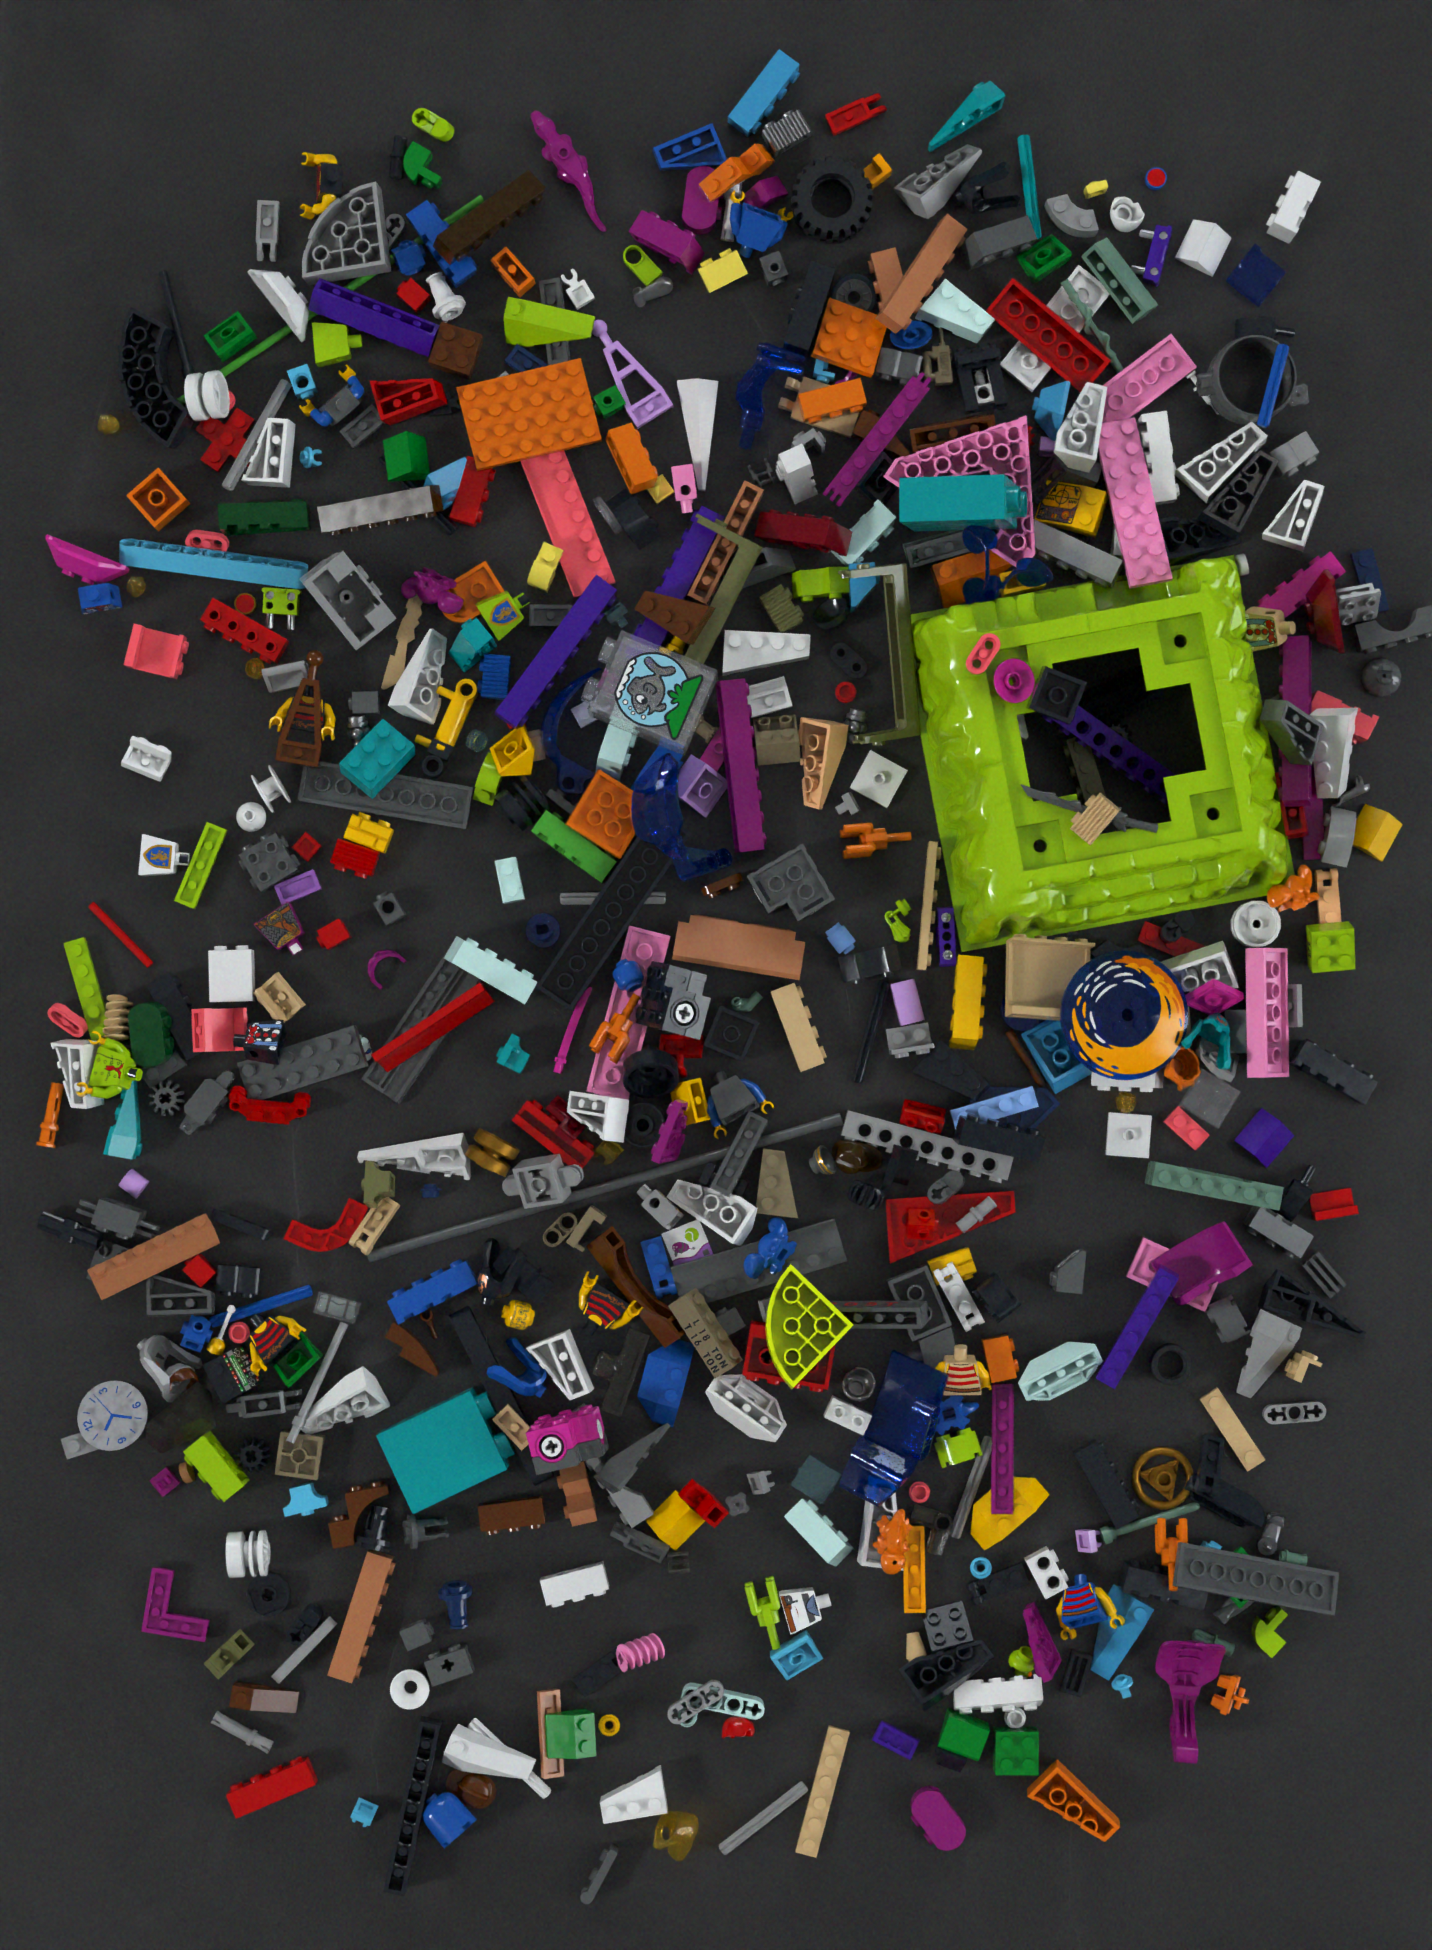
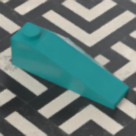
M991 81L985 84L984 82L977 84L970 95L929 142V152H932L1000 110L1006 96L1004 92Z
M132 1080L129 1090H122L121 1092L123 1103H120L118 1108H116L115 1120L117 1122L113 1127L110 1126L103 1152L105 1155L133 1160L141 1154L143 1144L140 1143L141 1128L137 1081Z

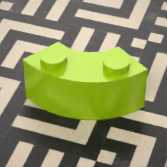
M826 567L799 570L792 573L793 599H801V602H813L814 598L821 597L841 599L842 594L850 593L849 578H841V574H838V571L848 570V567Z

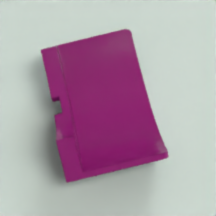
M1225 1221L1198 1232L1151 1261L1155 1271L1162 1264L1179 1274V1279L1170 1293L1177 1306L1187 1304L1209 1290V1284L1216 1282L1220 1284L1228 1279L1237 1277L1253 1265Z

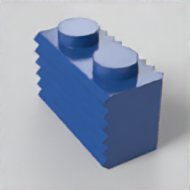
M485 654L484 659H480L479 671L483 672L482 680H478L477 692L481 693L482 698L504 700L508 695L511 656Z

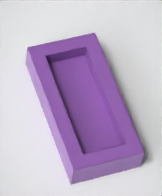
M314 869L274 885L281 905L322 890Z

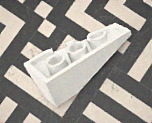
M1087 382L1057 432L1054 453L1068 468L1089 473L1096 462L1107 393L1106 386Z
M362 1366L341 1379L310 1408L305 1419L307 1422L301 1430L305 1434H314L333 1428L335 1423L345 1421L346 1424L351 1423L353 1418L362 1415L365 1418L371 1417L390 1407V1402L376 1377Z
M460 1724L452 1732L442 1759V1763L463 1772L528 1780L536 1762V1759Z

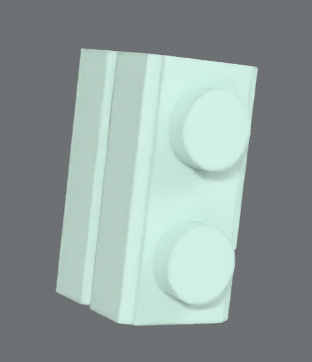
M511 857L496 860L495 866L503 903L508 904L525 900L517 858Z

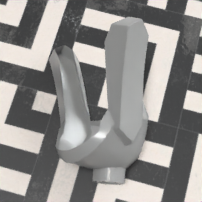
M154 1335L149 1339L144 1338L137 1345V1348L140 1350L142 1366L151 1375L162 1392L170 1390V1379L164 1369V1363L169 1354L186 1365L192 1366L194 1369H200L203 1365L200 1358L185 1351L162 1335ZM157 1353H159V1354H161L165 1359H160V1358H157V1357H155V1356H156Z

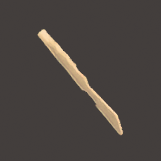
M417 594L415 597L408 599L406 604L407 613L402 619L396 635L398 645L395 656L390 655L381 686L383 690L395 685L405 670L407 644L415 639L414 629L420 624L418 619L422 615L421 605L423 602Z

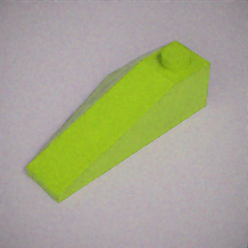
M508 297L504 313L506 343L511 345L518 344L521 347H534V345H547L560 341L567 342L591 338L595 316Z

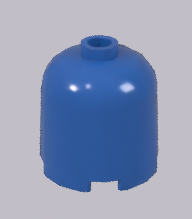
M443 1792L438 1796L434 1793L425 1801L427 1806L422 1813L423 1822L444 1849L477 1820L457 1796L450 1792Z

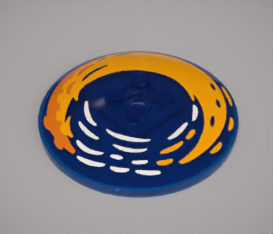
M1113 951L1091 959L1073 975L1062 997L1060 1023L1064 1039L1070 1051L1082 1065L1090 1071L1109 1079L1135 1080L1156 1073L1165 1067L1177 1054L1187 1032L1188 1005L1179 981L1163 963L1140 952ZM1124 1009L1131 1011V1020H1123L1121 1014Z

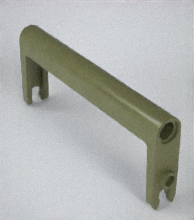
M700 514L695 516L699 518L697 523L736 543L739 548L710 607L716 609L694 645L690 644L681 662V666L689 678L699 675L763 548L727 529L728 524L719 519H716L714 522ZM626 664L621 665L620 668L624 670ZM658 676L645 677L641 680L635 679L643 685L648 682L663 690L662 682Z
M870 563L857 564V569L838 571V574H841V578L883 576L896 726L891 729L855 735L853 744L872 743L873 746L885 745L887 740L921 735L906 563L870 567Z

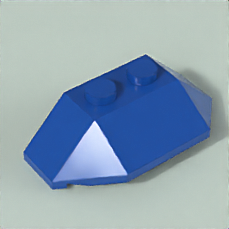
M678 1339L666 1348L661 1346L648 1354L637 1397L652 1422L662 1425L668 1423L670 1427L674 1426L694 1351V1345L690 1342Z

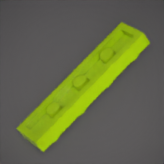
M206 822L175 897V902L196 909L228 830Z

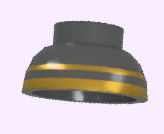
M820 1145L814 1151L813 1157L809 1159V1165L815 1174L820 1172L826 1175L836 1172V1163L832 1154L824 1145Z

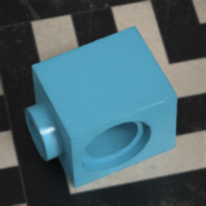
M307 364L287 371L298 399L306 400L314 397V393H317L318 390ZM302 379L309 381L305 388L298 387V383Z

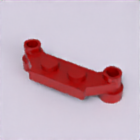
M233 1086L229 1092L230 1109L239 1111L246 1117V1121L289 1125L291 1120L306 1116L307 1109L311 1104V1096L306 1092L296 1093L292 1103L246 1098L247 1091L242 1086Z

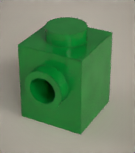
M616 385L593 397L595 402L593 404L597 416L602 415L604 420L625 409L626 403Z

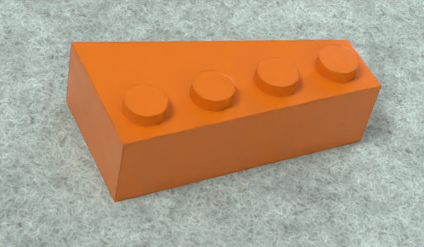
M1058 1759L1027 1788V1797L1040 1802L1047 1809L1057 1812L1064 1819L1074 1822L1080 1828L1104 1842L1120 1828L1119 1818Z

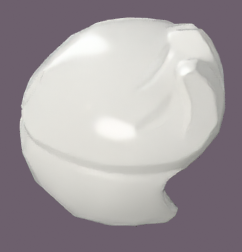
M1125 196L1114 198L1110 209V219L1117 230L1130 232L1141 224L1145 214L1138 202L1133 203L1130 198Z

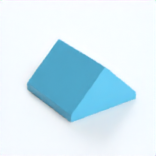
M807 1629L781 1644V1648L770 1651L771 1660L786 1680L824 1659Z

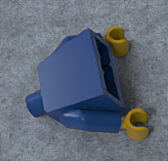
M735 190L730 194V199L734 202L731 204L730 224L732 233L736 237V242L742 244L738 252L740 255L750 258L754 249L764 252L767 247H772L782 240L788 225L787 220L793 218L792 211L785 217L784 211L786 208H782L778 211V215L745 202L741 205L740 202L745 197L743 191L740 194V199L735 198Z

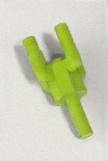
M768 1576L765 1578V1583L769 1596L757 1600L753 1581L744 1583V1588L751 1614L757 1616L760 1627H767L772 1650L781 1648L775 1623L780 1622L778 1613L780 1599L774 1576Z

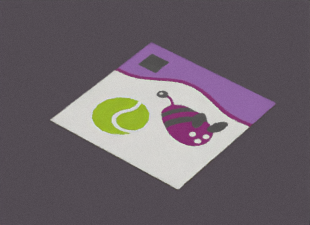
M698 1219L661 1234L674 1266L713 1254Z

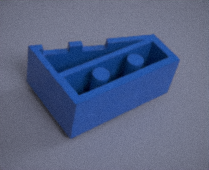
M713 123L652 149L660 171L694 169L699 166L715 168L727 160Z

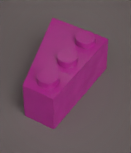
M641 210L629 230L635 241L657 254L661 253L669 257V261L673 264L676 262L683 264L686 272L691 275L705 255V252L696 241L693 232L688 229L682 231L674 222L670 220L665 222L661 220L658 214L652 211L647 213Z

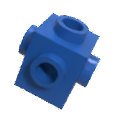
M191 1315L189 1322L184 1321L180 1331L181 1334H184L180 1346L201 1352L204 1342L209 1343L213 1333L212 1330H209L212 1322L207 1321L203 1316Z

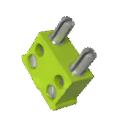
M262 588V592H264L262 613L266 614V628H273L274 614L287 615V629L290 630L291 626V630H294L295 616H299V602L302 591L298 589ZM272 602L273 607L269 609L268 604ZM291 604H294L293 610L289 609Z

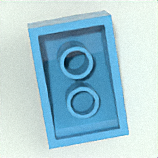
M1045 1020L1021 1034L1044 1078L1055 1094L1092 1074L1090 1061L1082 1059L1079 1051L1085 1057L1086 1055L1076 1040H1072L1070 1031L1063 1021Z

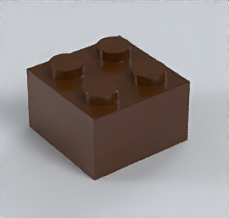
M441 321L428 361L430 367L471 380L484 342L482 334Z

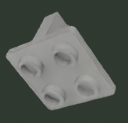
M1372 583L1336 589L1341 625L1370 621L1377 618L1381 591L1380 589H1374Z

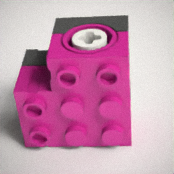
M585 1405L576 1412L568 1409L559 1412V1415L551 1417L550 1414L538 1417L534 1424L530 1425L531 1427L526 1432L531 1456L533 1457L536 1475L578 1466L581 1461L601 1457L606 1453L609 1445L599 1406Z

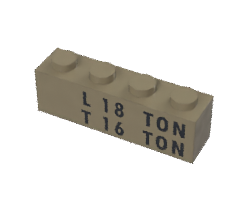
M697 1288L692 1289L668 1305L714 1378L732 1369L743 1360L737 1348L734 1347L728 1338L727 1332L721 1327L715 1314L710 1310L703 1295L699 1293Z

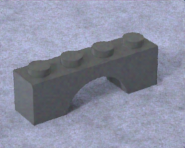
M1432 605L1414 610L1409 625L1402 631L1386 630L1376 620L1353 626L1351 631L1357 653L1364 651V654L1376 652L1377 647L1381 646L1389 649L1398 646L1397 642L1405 640L1406 644L1418 641V636L1426 635V638L1432 637Z

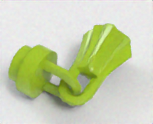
M903 899L902 901L898 900L895 902L898 909L887 911L884 915L886 922L892 930L894 940L899 943L907 942L911 936V929L904 925L896 915L901 912L906 916L909 914L908 911L911 910L907 901ZM893 917L896 921L892 923L889 918Z

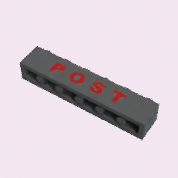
M830 1301L853 1324L851 1329H922L928 1322L927 1301Z

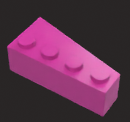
M1331 551L1322 558L1318 555L1309 562L1310 567L1304 571L1301 568L1292 575L1293 580L1288 584L1284 581L1274 588L1276 590L1275 594L1271 597L1266 594L1257 602L1260 605L1257 607L1282 610L1284 618H1286L1307 602L1306 594L1323 570L1328 569L1335 580L1346 571Z

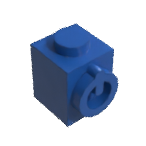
M414 240L402 241L398 244L399 247L390 250L396 266L402 274L412 275L424 268L425 261L423 258L426 257L423 246L418 245Z

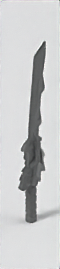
M1021 784L1029 797L1074 812L1080 811L1083 813L1087 806L1081 805L1078 800L1067 801L1058 798L1054 792L1038 791ZM1120 811L1111 821L1113 826L1123 832H1126L1125 826L1157 833L1158 824L1130 819L1126 817L1128 816L1127 813Z

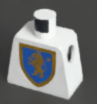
M142 834L138 875L176 874L177 865L189 866L190 853L179 852L178 843Z

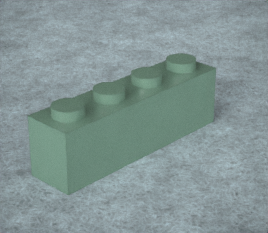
M1108 238L1095 243L1081 256L1132 324L1146 317L1158 306L1157 302Z

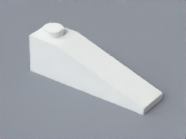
M429 629L396 683L388 703L389 707L403 716L428 724L435 723L441 706V698H439L436 690L438 686L443 685L441 668L445 664L446 637L434 629Z
M677 1180L667 1195L669 1200L732 1244L742 1246L753 1228L758 1208L741 1196L731 1194L729 1198L711 1188L682 1180Z

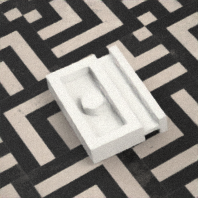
M784 676L749 686L747 700L752 709L751 718L793 706Z

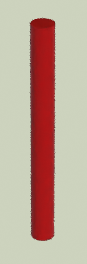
M95 902L88 906L147 968L154 963Z

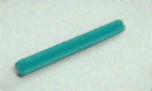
M1020 135L1017 139L1026 216L1028 215L1038 240L1042 235L1031 141L1029 135Z

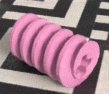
M654 1633L642 1636L640 1639L636 1638L633 1641H628L625 1644H620L616 1649L617 1662L622 1672H626L628 1667L631 1670L634 1669L635 1664L638 1667H641L643 1662L649 1664L650 1658L655 1662L658 1660V1656L661 1659L665 1656L663 1643Z

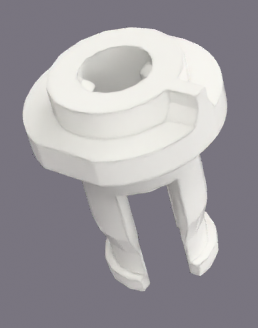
M438 272L429 276L426 282L429 284L436 305L432 310L434 317L447 323L448 320H452L462 313L466 302L462 296L455 295L452 292L450 286L445 281V276H442V272Z

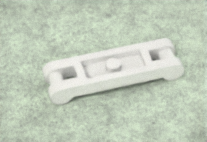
M953 1262L946 1264L947 1267L941 1270L938 1268L933 1273L964 1330L967 1332L972 1329V1326L976 1324L981 1325L985 1321ZM970 1313L974 1314V1316L969 1319H966L965 1317Z

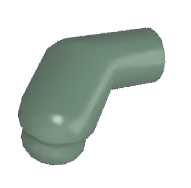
M755 991L749 998L734 997L731 1005L736 1011L750 1012L763 997Z

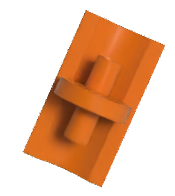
M1221 1674L1217 1686L1227 1689L1225 1697L1215 1693L1211 1705L1219 1709L1223 1715L1230 1714L1234 1700L1236 1701L1233 1708L1240 1710L1242 1703H1249V1699L1244 1697L1245 1688L1240 1687L1238 1694H1236L1241 1676Z

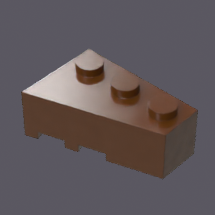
M645 591L634 609L685 643L694 645L716 608Z

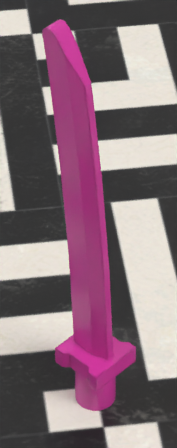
M592 987L584 991L576 1004L558 1056L554 1060L556 1063L553 1072L562 1074L563 1066L567 1062L566 1056Z

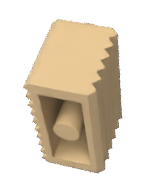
M1101 793L1097 796L1092 794L1085 803L1087 808L1084 812L1078 811L1070 820L1073 823L1070 829L1089 845L1096 840L1120 811V808Z

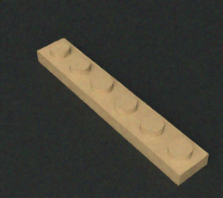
M933 841L928 842L916 968V970L923 971L926 970L927 966L931 965V954L928 953V945L933 944V932H930V924L935 922V911H932V902L936 903L937 890H934V881L939 879V869L936 868V860H940L941 847H938V842Z
M831 1725L828 1726L795 1849L796 1853L817 1857L847 1745L849 1730Z

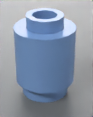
M839 922L825 932L828 936L827 939L839 954L843 952L846 955L855 948L853 943L856 940L844 925L841 926Z

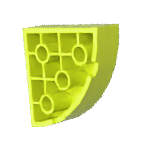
M791 1264L779 1278L771 1294L766 1312L765 1331L772 1362L782 1379L793 1389L851 1329L853 1324Z

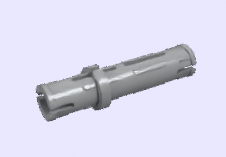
M219 1711L216 1712L211 1721V1724L220 1727L245 1741L246 1745H252L268 1754L274 1743L273 1740L271 1741L257 1733L258 1730H251Z

